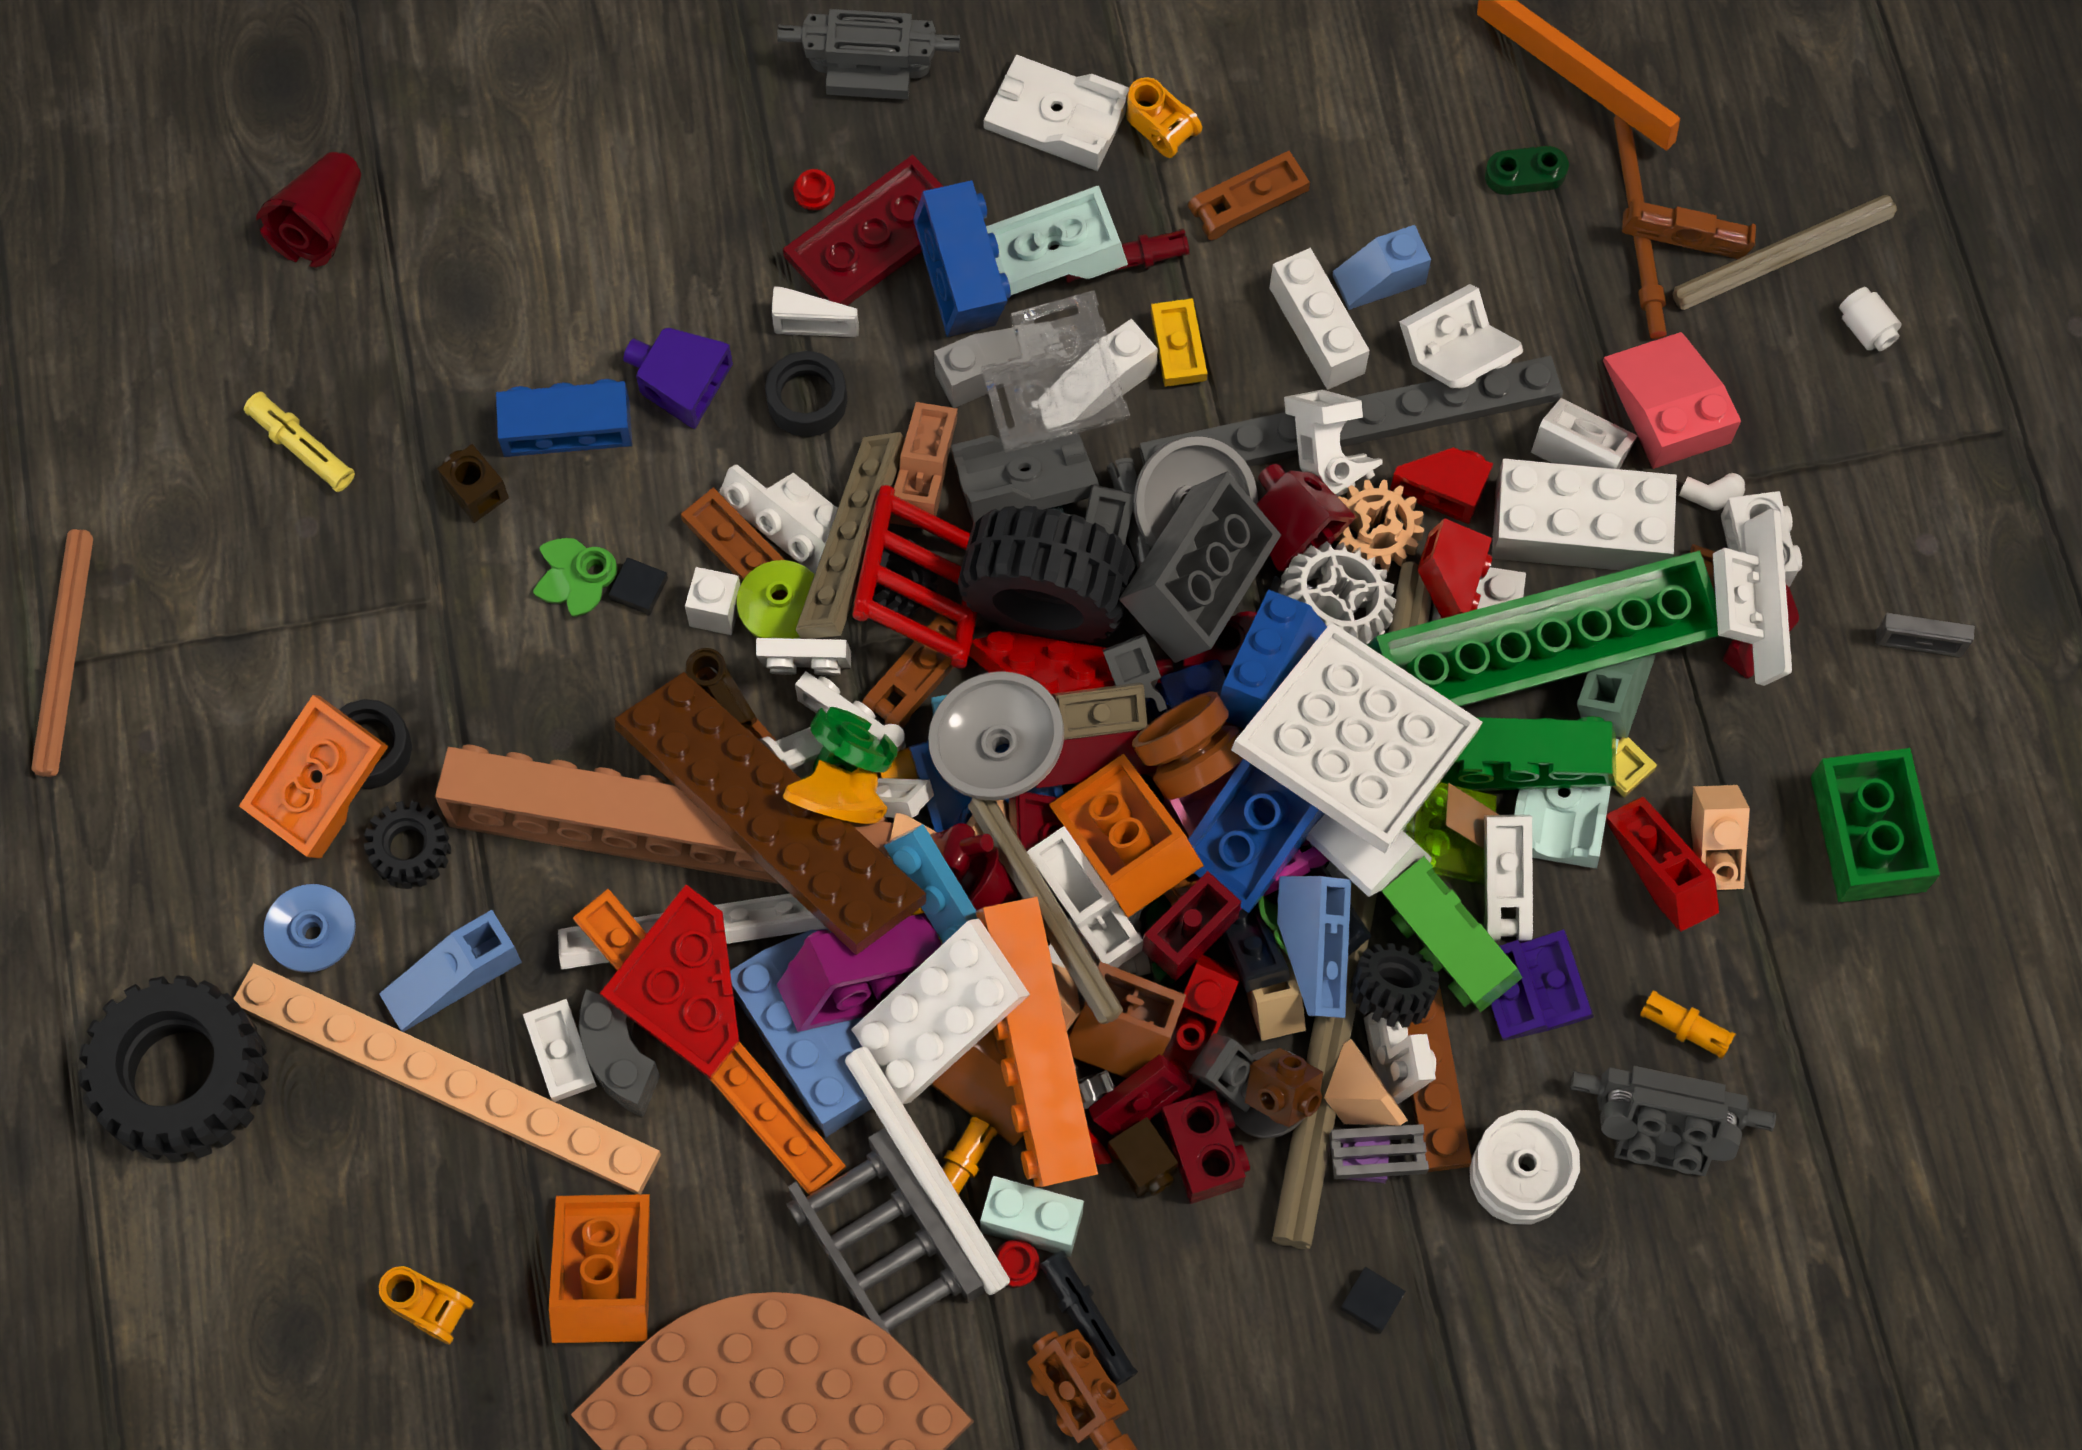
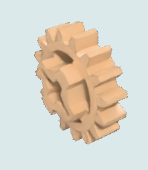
M1365 480L1362 491L1359 492L1357 488L1351 485L1348 487L1347 499L1338 497L1356 517L1351 523L1350 529L1356 532L1357 539L1353 537L1348 526L1335 541H1340L1338 545L1344 542L1347 551L1352 553L1361 547L1362 558L1368 560L1375 557V564H1380L1382 570L1387 569V572H1389L1391 561L1394 560L1396 564L1402 567V564L1406 562V553L1410 555L1416 554L1419 545L1417 541L1422 540L1424 528L1419 526L1423 520V511H1413L1417 501L1414 496L1405 500L1402 498L1403 486L1400 485L1394 491L1388 490L1387 480H1382L1379 488H1373L1370 480ZM1396 513L1399 514L1403 523L1397 520ZM1383 518H1385L1383 524L1378 525L1377 528H1373L1374 526H1376V524H1379ZM1370 527L1373 528V530L1371 531V533L1368 534V533H1369V528H1370Z

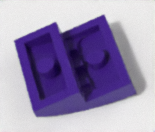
M1564 929L1524 943L1516 940L1499 946L1518 968L1522 976L1520 981L1491 1004L1503 1041L1557 1029L1594 1018Z

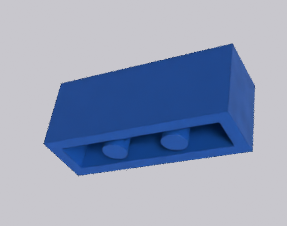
M601 379L593 384L585 385L557 383L550 388L538 389L517 386L510 388L508 391L496 392L498 440L504 457L632 446L630 400L625 381L617 382L611 379Z

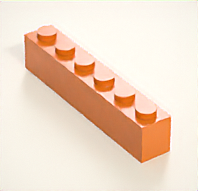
M1038 897L984 907L975 912L977 919L981 920L1030 993L1022 1003L993 1028L996 1039L1003 1040L1007 1058L1001 1060V1068L1007 1087L1013 1086L1017 1104L1011 1106V1114L1016 1132H1023L1027 1151L1021 1152L1025 1176L1027 1180L1033 1179L1035 1187H1044L1098 1175Z

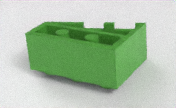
M1425 856L1381 890L1396 912L1390 918L1406 939L1414 934L1425 946L1419 953L1423 955V959L1426 962L1430 961L1434 965V972H1438L1443 968L1452 978L1453 982L1447 987L1464 1007L1472 1002L1481 1013L1522 979L1518 968L1484 927L1464 907L1452 889L1450 890L1435 873L1433 866Z

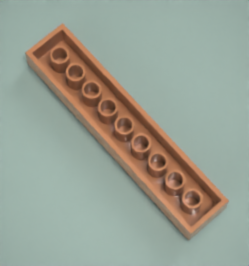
M463 745L462 749L447 748L435 798L449 827L780 884L682 791L674 785L665 784V781L658 777L641 775L639 779L622 777L619 772L602 767L595 768L594 772L577 769L576 765L563 760H552L550 764L535 762L531 757L516 752H509L506 756L489 754L486 749L475 745ZM885 817L874 824L849 822L887 857L888 852L884 845L890 842L893 823L888 822Z

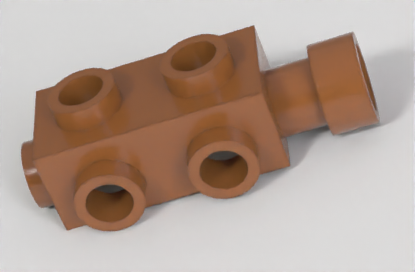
M1076 1329L1062 1336H1059L1057 1331H1053L1039 1339L1032 1346L1037 1354L1027 1362L1033 1372L1031 1383L1038 1393L1048 1396L1058 1411L1056 1421L1060 1430L1064 1434L1074 1437L1077 1443L1091 1438L1098 1450H1138L1127 1433L1122 1435L1114 1422L1126 1413L1129 1408L1120 1396L1118 1388L1110 1380L1095 1357L1091 1346L1085 1341L1079 1330Z

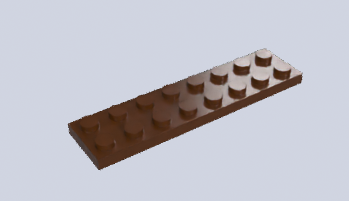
M685 672L614 718L616 731L855 955L859 954L926 904V892L848 821L819 814L786 801L783 798L786 787L802 779L692 678H689Z

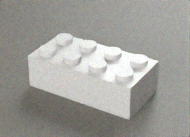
M1503 459L1496 479L1492 559L1624 571L1672 558L1674 555L1677 475Z

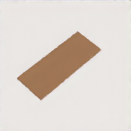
M1448 783L1446 826L1484 849V815L1499 814Z

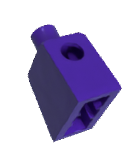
M664 328L653 346L633 338L627 345L623 357L624 362L639 368L636 378L640 393L693 429H696L733 365L729 344L672 328Z

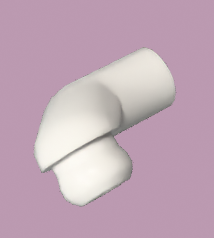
M1729 473L1709 485L1688 476L1679 496L1707 509L1717 511L1725 507L1730 497L1744 495L1745 482L1736 473Z

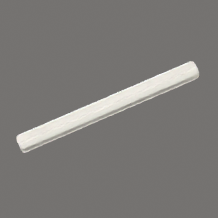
M865 1046L854 1050L846 1057V1065L983 1283L984 1290L989 1295L1002 1290L1010 1283V1278L876 1060Z

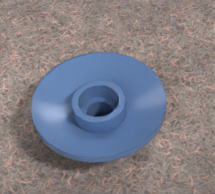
M306 884L286 891L272 904L264 922V939L271 955L284 967L298 972H316L334 965L347 953L355 936L356 922L351 906L339 892L320 884ZM311 927H319L321 929L319 936L315 939H307L305 937L307 930Z

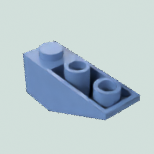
M490 910L452 932L379 994L400 1030L405 1032L519 965L522 961L493 910Z

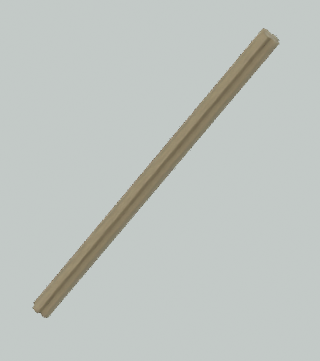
M1415 562L1402 564L1395 595V608L1392 612L1393 620L1389 626L1388 633L1427 623L1429 620L1432 599L1417 571L1419 565ZM1352 882L1350 904L1370 932L1377 893L1368 897ZM1369 939L1348 957L1345 1018L1315 1016L1306 1062L1324 1072L1320 1090L1322 1101L1312 1116L1305 1117L1293 1129L1272 1237L1274 1243L1282 1246H1292L1297 1249H1310V1246H1312L1330 1149L1329 1133L1334 1128L1336 1113L1326 1102L1324 1096L1343 1044L1350 1040L1357 1004H1354L1351 999L1353 993H1349V987L1360 957L1367 949Z

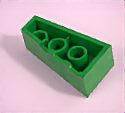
M1595 716L1582 717L1578 720L1476 717L1483 722L1478 732L1435 788L1437 792H1448V783L1463 792L1617 786L1616 734L1612 721H1605L1603 718Z

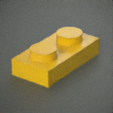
M1193 298L1151 304V317L1164 386L1206 381L1207 369Z

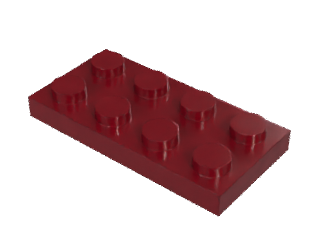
M912 154L783 248V255L822 299L848 306L922 251L913 218L923 191L943 186Z

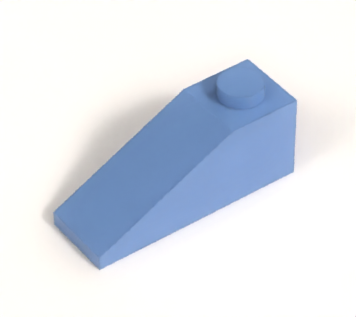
M1279 876L1277 923L1308 1016L1345 1018L1351 900L1350 879L1325 876Z

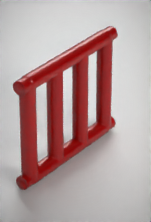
M882 485L876 498L852 616L859 621H865L869 618L951 658V665L953 667L963 669L967 665L977 612H973L967 606L966 601H963V598L960 605L880 564L885 548L958 584L961 566L889 531L888 526L891 513L964 550L967 548L970 533L895 496V489L893 487ZM876 583L957 622L955 639L953 640L873 601Z

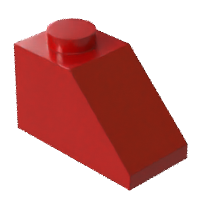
M1452 447L1397 466L1390 491H1394L1401 485L1404 487L1403 498L1407 499L1414 496L1417 499L1416 503L1469 524L1488 483L1494 463L1486 461L1481 454L1475 451H1462Z

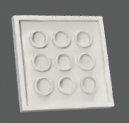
M1331 622L1237 737L1231 750L1385 854L1476 735L1483 722Z

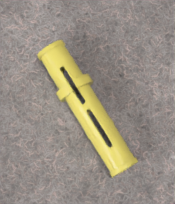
M261 391L248 399L244 406L245 414L251 416L269 432L268 437L275 444H283L303 461L306 466L333 487L334 491L340 492L347 488L354 479V470L346 466L322 443L299 425L300 420L293 413H285Z

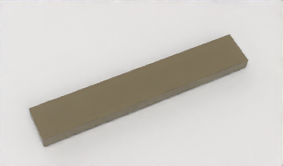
M901 432L863 437L796 627V631L801 639L841 636L857 590L879 489L882 485L892 487L900 464V456L905 442Z

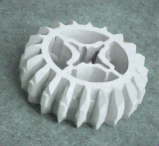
M1326 541L1320 545L1319 550L1311 545L1303 554L1298 553L1292 559L1289 568H1286L1282 574L1281 585L1278 589L1279 594L1309 604L1327 627L1332 622L1366 645L1376 636L1384 634L1385 629H1388L1393 620L1392 612L1396 603V599L1391 597L1394 592V584L1384 582L1387 577V569L1376 570L1374 568L1375 557L1368 560L1362 558L1361 547L1353 551V553L1348 552L1344 542L1337 545L1335 550ZM1319 578L1320 585H1317L1315 589L1308 590L1307 582ZM1365 607L1366 617L1355 620L1353 614L1358 608Z

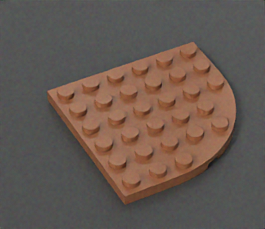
M780 1292L750 1293L729 1297L701 1306L679 1317L659 1330L637 1349L571 1414L602 1450H946L974 1422L917 1359L891 1334L877 1324L846 1307L824 1299Z

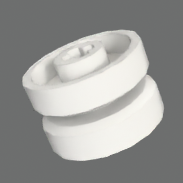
M1517 1110L1499 1117L1485 1130L1470 1164L1471 1187L1478 1202L1493 1217L1510 1224H1534L1549 1218L1565 1202L1567 1196L1573 1190L1580 1173L1579 1149L1571 1132L1556 1118L1540 1111ZM1521 1164L1527 1165L1530 1171L1522 1170L1520 1168Z

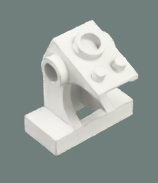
M1325 390L1284 397L1285 413L1295 416L1299 466L1302 472H1310L1317 475L1336 496L1347 493L1348 487L1351 485L1355 487V481L1364 476L1367 480L1375 476L1373 469L1383 464L1382 459H1373L1367 457V454L1364 453L1345 456L1340 446V432L1344 424L1348 420L1363 418L1361 400Z

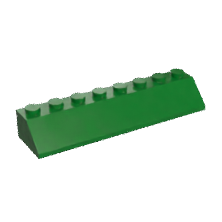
M1699 550L1378 635L1367 646L1459 707L1720 636L1718 635L1716 595Z

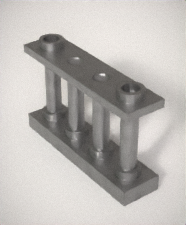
M883 1128L868 1137L872 1152L866 1155L868 1160L807 1197L797 1182L791 1184L788 1188L793 1200L786 1205L800 1228L807 1224L809 1225L864 1316L890 1334L891 1330L950 1293L953 1296L962 1293L967 1303L984 1294L983 1283L886 1129ZM877 1175L880 1179L887 1175L896 1188V1191L891 1193L892 1199L830 1236L816 1213ZM912 1214L921 1228L915 1233L916 1238L854 1276L840 1252L898 1216L903 1215L906 1218ZM926 1253L929 1257L936 1253L946 1268L940 1272L941 1277L886 1312L878 1315L865 1291Z

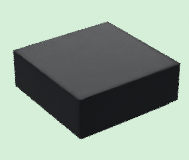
M627 557L609 593L610 600L650 615L668 580L667 572Z
M1365 1267L1340 1309L1381 1334L1406 1291Z

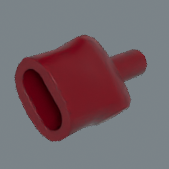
M958 823L946 830L930 834L956 878L965 875L971 863L972 855L990 852L994 847L993 838L989 834L975 836L974 829L965 823Z

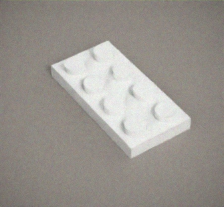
M979 918L968 920L851 1030L862 1047L865 1046L869 1049L901 1103L907 1104L919 1096L1022 1003L1030 993Z

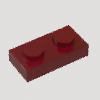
M1159 1054L1115 1087L1113 1091H1110L1089 1107L1093 1121L1116 1137L1144 1118L1148 1117L1150 1120L1162 1110L1163 1106L1171 1104L1192 1087L1187 1075Z

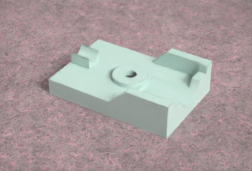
M1099 185L986 226L987 232L994 233L999 248V257L995 258L999 273L1007 275L1011 295L1068 274L1091 279L1128 265L1121 241ZM1053 245H1059L1055 250L1049 249Z
M1616 739V753L1619 739ZM1611 786L1567 788L1571 794L1566 798L1559 796L1558 790L1560 788L1520 789L1514 815L1532 816V858L1597 869Z

